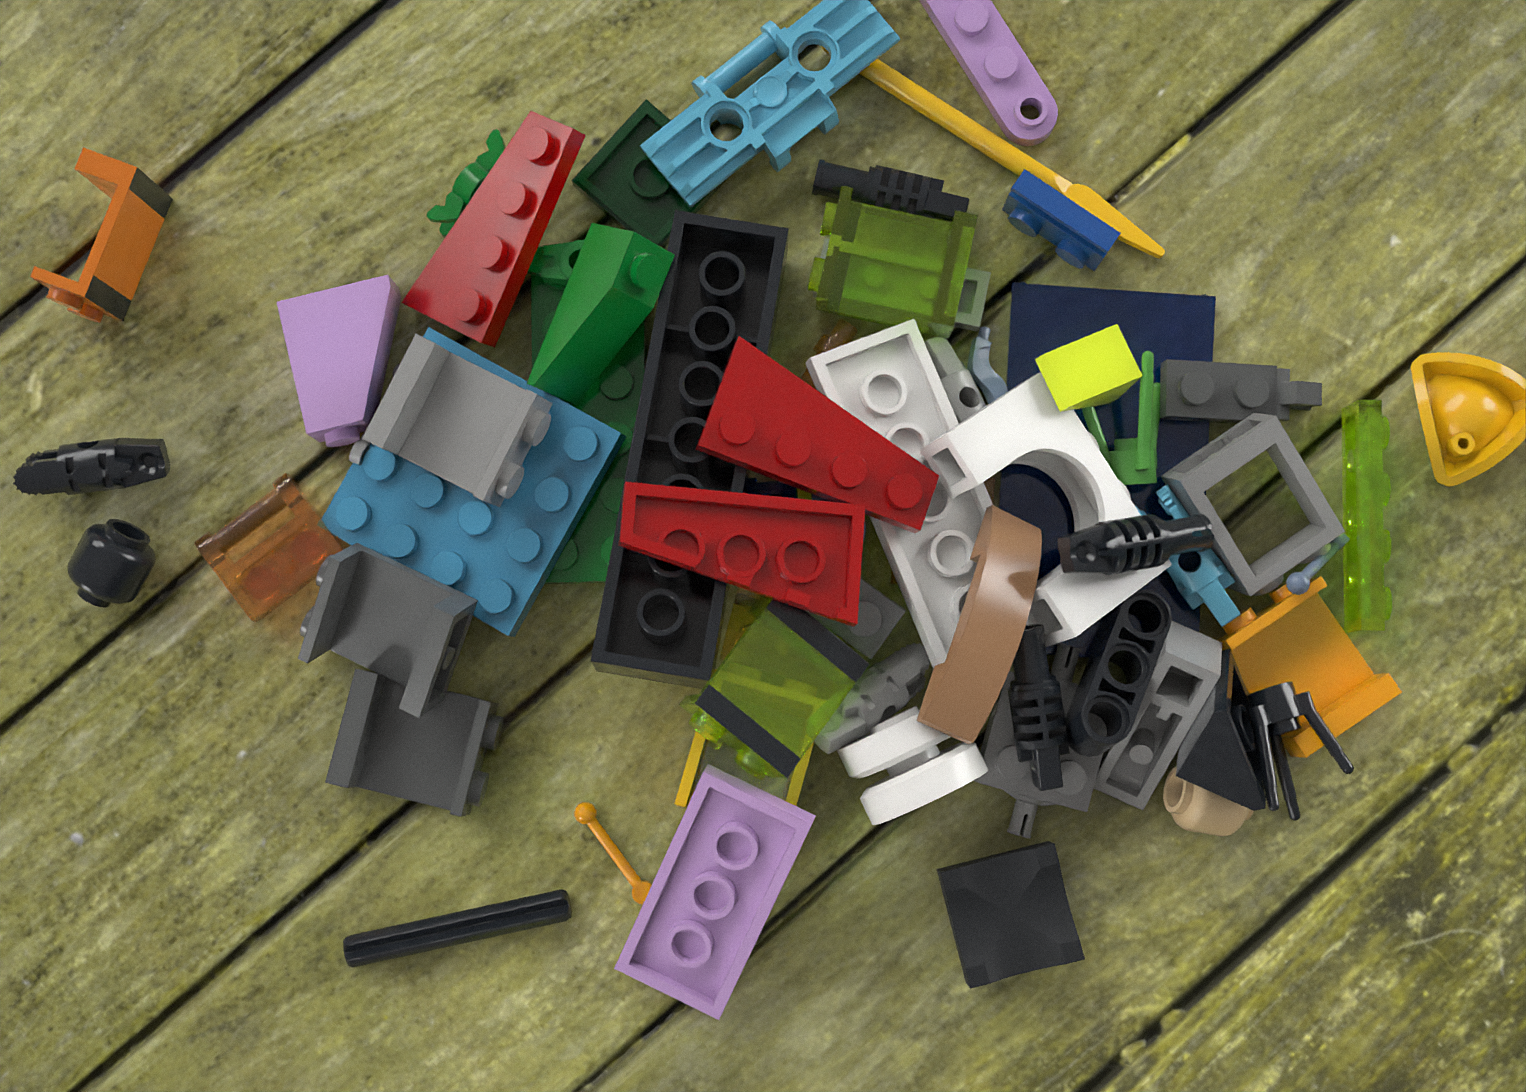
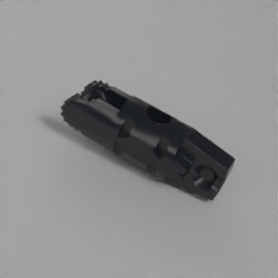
M113 438L63 444L58 449L45 450L43 453L38 451L36 454L32 453L25 460L26 462L16 470V474L13 476L15 479L13 484L17 486L16 490H20L22 494H34L35 496L38 493L45 495L65 492L68 495L124 489L166 477L170 471V461L163 439Z

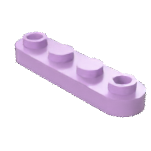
M919 0L1005 136L1010 141L1022 146H1033L1043 142L1051 134L1057 121V104L992 1ZM1025 105H1032L1037 108L1040 116L1033 120L1027 119L1021 114L1020 108Z

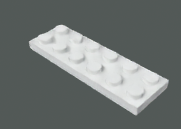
M915 319L810 357L806 362L817 391L932 470L920 449L959 423ZM938 479L921 531L916 534L870 517L933 668L935 665L944 663L977 566V563L970 560L986 508L993 505L984 482L951 499Z

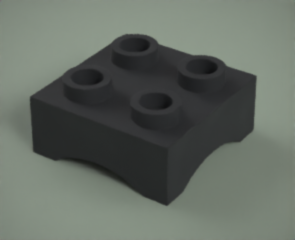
M1045 841L937 869L965 982L970 989L1015 975L1085 960L1067 899L1055 843Z

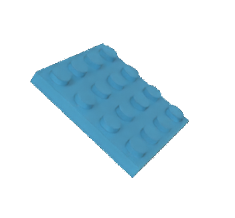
M428 327L423 336L424 338L525 390L528 389L552 403L548 412L551 415L550 426L543 440L537 446L531 445L521 465L524 468V476L519 488L511 498H504L501 506L498 507L476 498L467 490L403 457L371 443L369 450L363 457L362 465L352 463L318 526L350 545L359 543L478 600L473 616L505 635L515 637L626 436L559 398L528 385L526 380Z

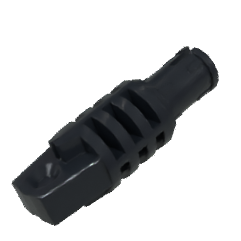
M822 159L819 160L812 189V195H822L860 204L862 206L861 211H865L866 215L933 230L935 219L963 224L970 202L969 198L942 192L944 180L876 165V167L870 166L868 172L828 163Z
M1147 514L1099 522L1088 528L1058 538L1063 573H1101L1113 575L1159 567L1168 561L1172 555L1209 550L1213 545L1214 534L1196 537L1192 533L1194 531L1212 529L1213 526L1209 518L1204 514H1194L1190 517L1166 521L1156 515Z
M1027 624L1012 663L1015 680L1009 682L1010 687L1007 690L1018 761H1029L1033 784L1038 790L1046 791L1063 787L1060 755L1070 754L1060 682L1056 680V676L1049 674L1044 625Z

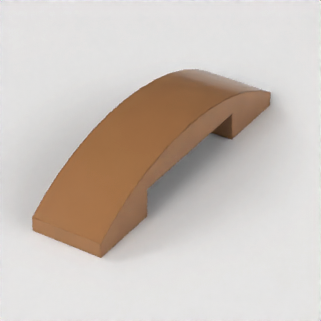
M993 505L986 508L970 560L976 562L977 566L944 663L934 666L916 720L966 744L974 743L1010 671L1030 613L1041 559V529Z

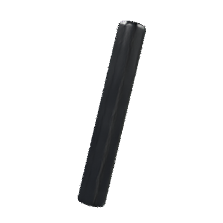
M560 889L353 934L343 939L344 956L349 967H358L565 922L572 916L570 898L566 890Z

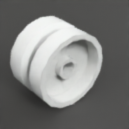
M915 706L871 728L869 734L841 747L837 752L849 777L861 779L887 769L889 776L867 787L860 798L872 825H877L941 798L987 773L989 769L977 744L961 742L939 751L936 744L951 736L916 721L920 710Z

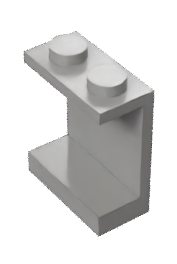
M415 334L362 439L399 455L467 490L482 501L500 507L504 498H511L519 488L524 476V468L521 465L531 445L537 446L545 437L551 422V415L548 412L552 403L528 389L525 390L449 352L438 344Z

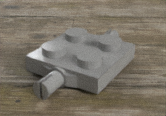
M1057 643L1050 675L1056 676V680L1060 682L1064 716L1066 717L1078 684L1073 683L1072 679L1081 649ZM1009 671L991 710L980 751L989 770L973 781L1002 789L1014 797L1016 802L1007 832L1031 838L1030 834L1038 805L1058 804L1084 812L1088 811L1103 753L1099 756L1087 757L1079 755L1069 746L1070 754L1060 755L1063 787L1046 791L1038 790L1032 781L1029 761L1019 762L1017 757L1007 690L1010 687L1009 682L1015 680L1014 672ZM1089 713L1088 721L1092 730L1098 735L1106 737L1107 729L1104 721L1096 714Z

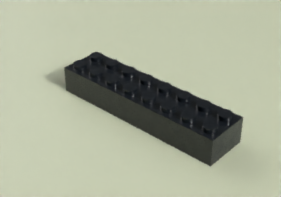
M675 210L668 244V251L675 254L659 293L624 484L625 482L746 493L750 470L696 450L738 336L770 357L788 254L789 228ZM623 485L591 663L597 672L705 690L709 684L713 686L730 584L619 546Z

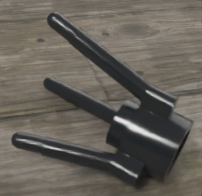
M1290 681L1247 695L1251 706L1248 710L1255 727L1268 809L1270 811H1277L1280 806L1274 767L1275 762L1289 817L1291 820L1297 821L1300 819L1301 814L1281 735L1301 729L1299 717L1305 716L1330 755L1345 774H1351L1354 771V767L1316 711L1310 691L1297 695L1293 682Z

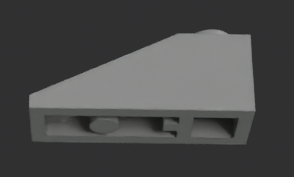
M1171 620L1170 629L1133 727L1125 739L1103 753L1094 789L1143 810L1221 676V642Z

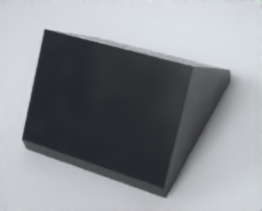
M1231 649L1222 650L1221 676L1179 747L1176 777L1250 810H1261L1266 808V794L1263 786L1255 727L1248 710L1251 708L1247 697L1249 694Z

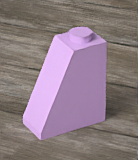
M389 275L277 301L306 434L318 442L325 441L327 447L344 446L360 440L359 433L366 430L379 406L401 302L399 287Z

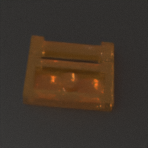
M287 472L272 483L274 486L272 491L214 535L209 531L194 542L201 555L253 622L262 620L317 577L322 563L329 555H334L345 549L339 539L330 532L322 521V517L307 499L300 486ZM289 507L296 517L234 563L228 553L230 550L285 508Z

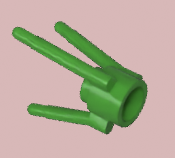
M1145 351L1142 354L1137 438L1115 439L1114 451H1109L1095 407L1081 408L1088 430L1097 440L1101 454L1117 479L1124 485L1157 483L1156 448L1160 420V383H1153L1154 354L1151 351Z

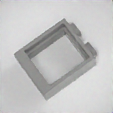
M1251 414L1161 475L1165 485H1169L1190 516L1204 514L1209 518L1213 528L1200 531L1203 536L1214 534L1211 550L1224 563L1236 581L1228 586L1229 589L1248 596L1253 594L1259 596L1272 591L1284 581V573L1299 563H1310L1315 557L1325 555L1331 549L1330 542L1345 532L1276 415ZM1267 450L1310 524L1248 565L1204 492Z

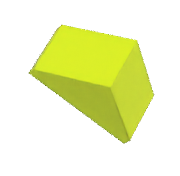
M1118 324L1054 349L1035 359L1060 412L1109 404L1120 398L1142 377V373Z

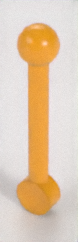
M589 802L578 804L574 811L575 819L580 824L587 825L633 887L632 897L634 901L643 904L652 884L649 881L641 880L597 820L595 806Z

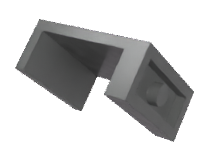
M355 543L334 555H329L317 573L316 585L320 589L315 605L308 611L301 624L300 635L304 637L298 659L309 663L331 650L378 674L385 675L386 678L406 687L399 709L420 718L445 698L478 600L359 543Z
M355 669L325 783L344 788L359 787L450 810V814L460 817L470 815L472 805L480 807L489 781V773L481 771L487 749L495 751L503 728L504 717L496 715L499 703L447 691L443 701L418 718L399 709L405 686L386 678L385 675Z

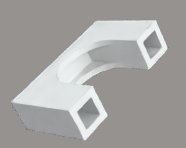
M1041 372L1020 383L920 449L932 470L939 475V481L951 499L980 485L1009 464H1025L1038 468L1048 474L1064 491L1073 512L1074 532L1103 521L1141 516L1131 501L1127 487L1117 479L1101 454L1097 440L1086 430L1075 411H1059ZM1168 559L1159 567L1113 575L1101 573H1063L1060 564L1037 581L1028 620L1031 624L1044 625L1046 647L1077 637L1169 568L1172 563Z

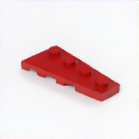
M625 482L619 546L852 627L858 624L865 505Z

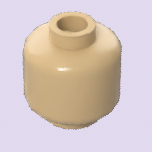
M1174 767L1166 778L1163 792L1164 805L1167 811L1171 813L1175 823L1187 831L1220 837L1234 834L1254 812L1176 777L1177 767Z

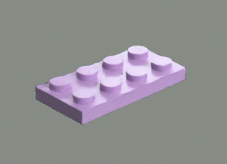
M708 764L701 775L614 969L719 1020L816 816Z

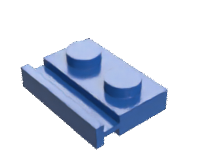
M1025 169L1012 186L1011 192L1002 208L1004 212L1010 215L1008 220L1016 229L1030 237H1036L1039 234L1057 246L1055 252L1061 259L1076 268L1082 269L1084 266H1087L1095 271L1120 235L1119 231Z

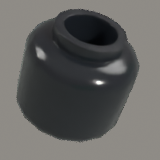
M109 519L106 524H94L87 528L67 566L70 579L79 587L77 594L86 602L103 608L109 607L111 603L123 604L132 602L139 595L156 562L154 550L149 545L150 537L137 526L119 519Z

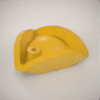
M1427 353L1420 355L1412 362L1411 373L1432 470L1438 483L1450 487L1466 482L1502 461L1526 439V379L1517 372L1495 361L1462 353Z

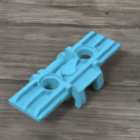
M823 0L789 28L784 27L781 30L773 21L769 20L760 27L762 34L708 77L704 78L700 75L691 82L699 99L640 145L642 151L689 207H692L763 149L770 158L769 162L773 169L779 172L792 161L789 151L794 144L817 126L823 134H826L839 124L837 109L829 97L900 41V37L868 0ZM817 44L828 51L831 59L824 69L809 71L801 66L798 57L808 45ZM774 52L782 60L735 99L725 96V91ZM717 119L721 125L725 123L734 124L742 132L734 140L721 141L711 133L710 126Z

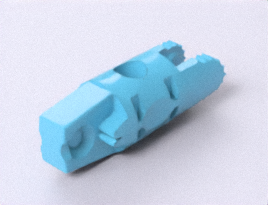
M1168 484L1156 491L1159 497L1158 501L1168 515H1171L1174 519L1190 517ZM1135 506L1140 515H1146V513L1143 510H1139V508ZM1200 530L1192 533L1196 537L1203 536ZM1211 548L1204 552L1196 551L1199 554L1200 562L1193 570H1184L1179 566L1178 558L1180 554L1170 556L1169 560L1172 565L1166 570L1192 610L1205 603L1222 627L1241 615L1224 590L1236 581Z

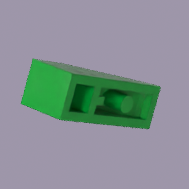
M591 223L527 384L567 403L576 405L654 308L675 254L634 231Z

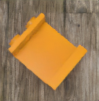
M1321 576L1310 579L1309 589L1301 595L1289 592L1285 581L1269 593L1273 603L1256 614L1251 607L1241 611L1240 616L1222 627L1227 634L1217 641L1222 643V650L1231 649L1248 694L1292 681L1297 695L1310 691L1316 711L1336 738L1398 696L1402 691L1389 673L1374 674L1318 594L1320 590L1328 586ZM1303 715L1299 717L1301 729L1281 735L1284 747L1291 757L1307 758L1324 746Z

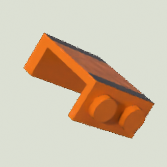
M83 147L75 170L112 199L78 282L34 266L30 277L49 288L46 298L68 307L67 310L73 314L97 323H101L103 315L124 321L173 198L138 167Z

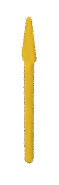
M822 47V49H823L827 54H829L828 51H827L824 47ZM876 59L859 73L1014 174L1020 176L1024 169L1119 231L1118 240L1157 259L1162 258L1165 254V250L1091 188L1082 184H1072L879 59Z

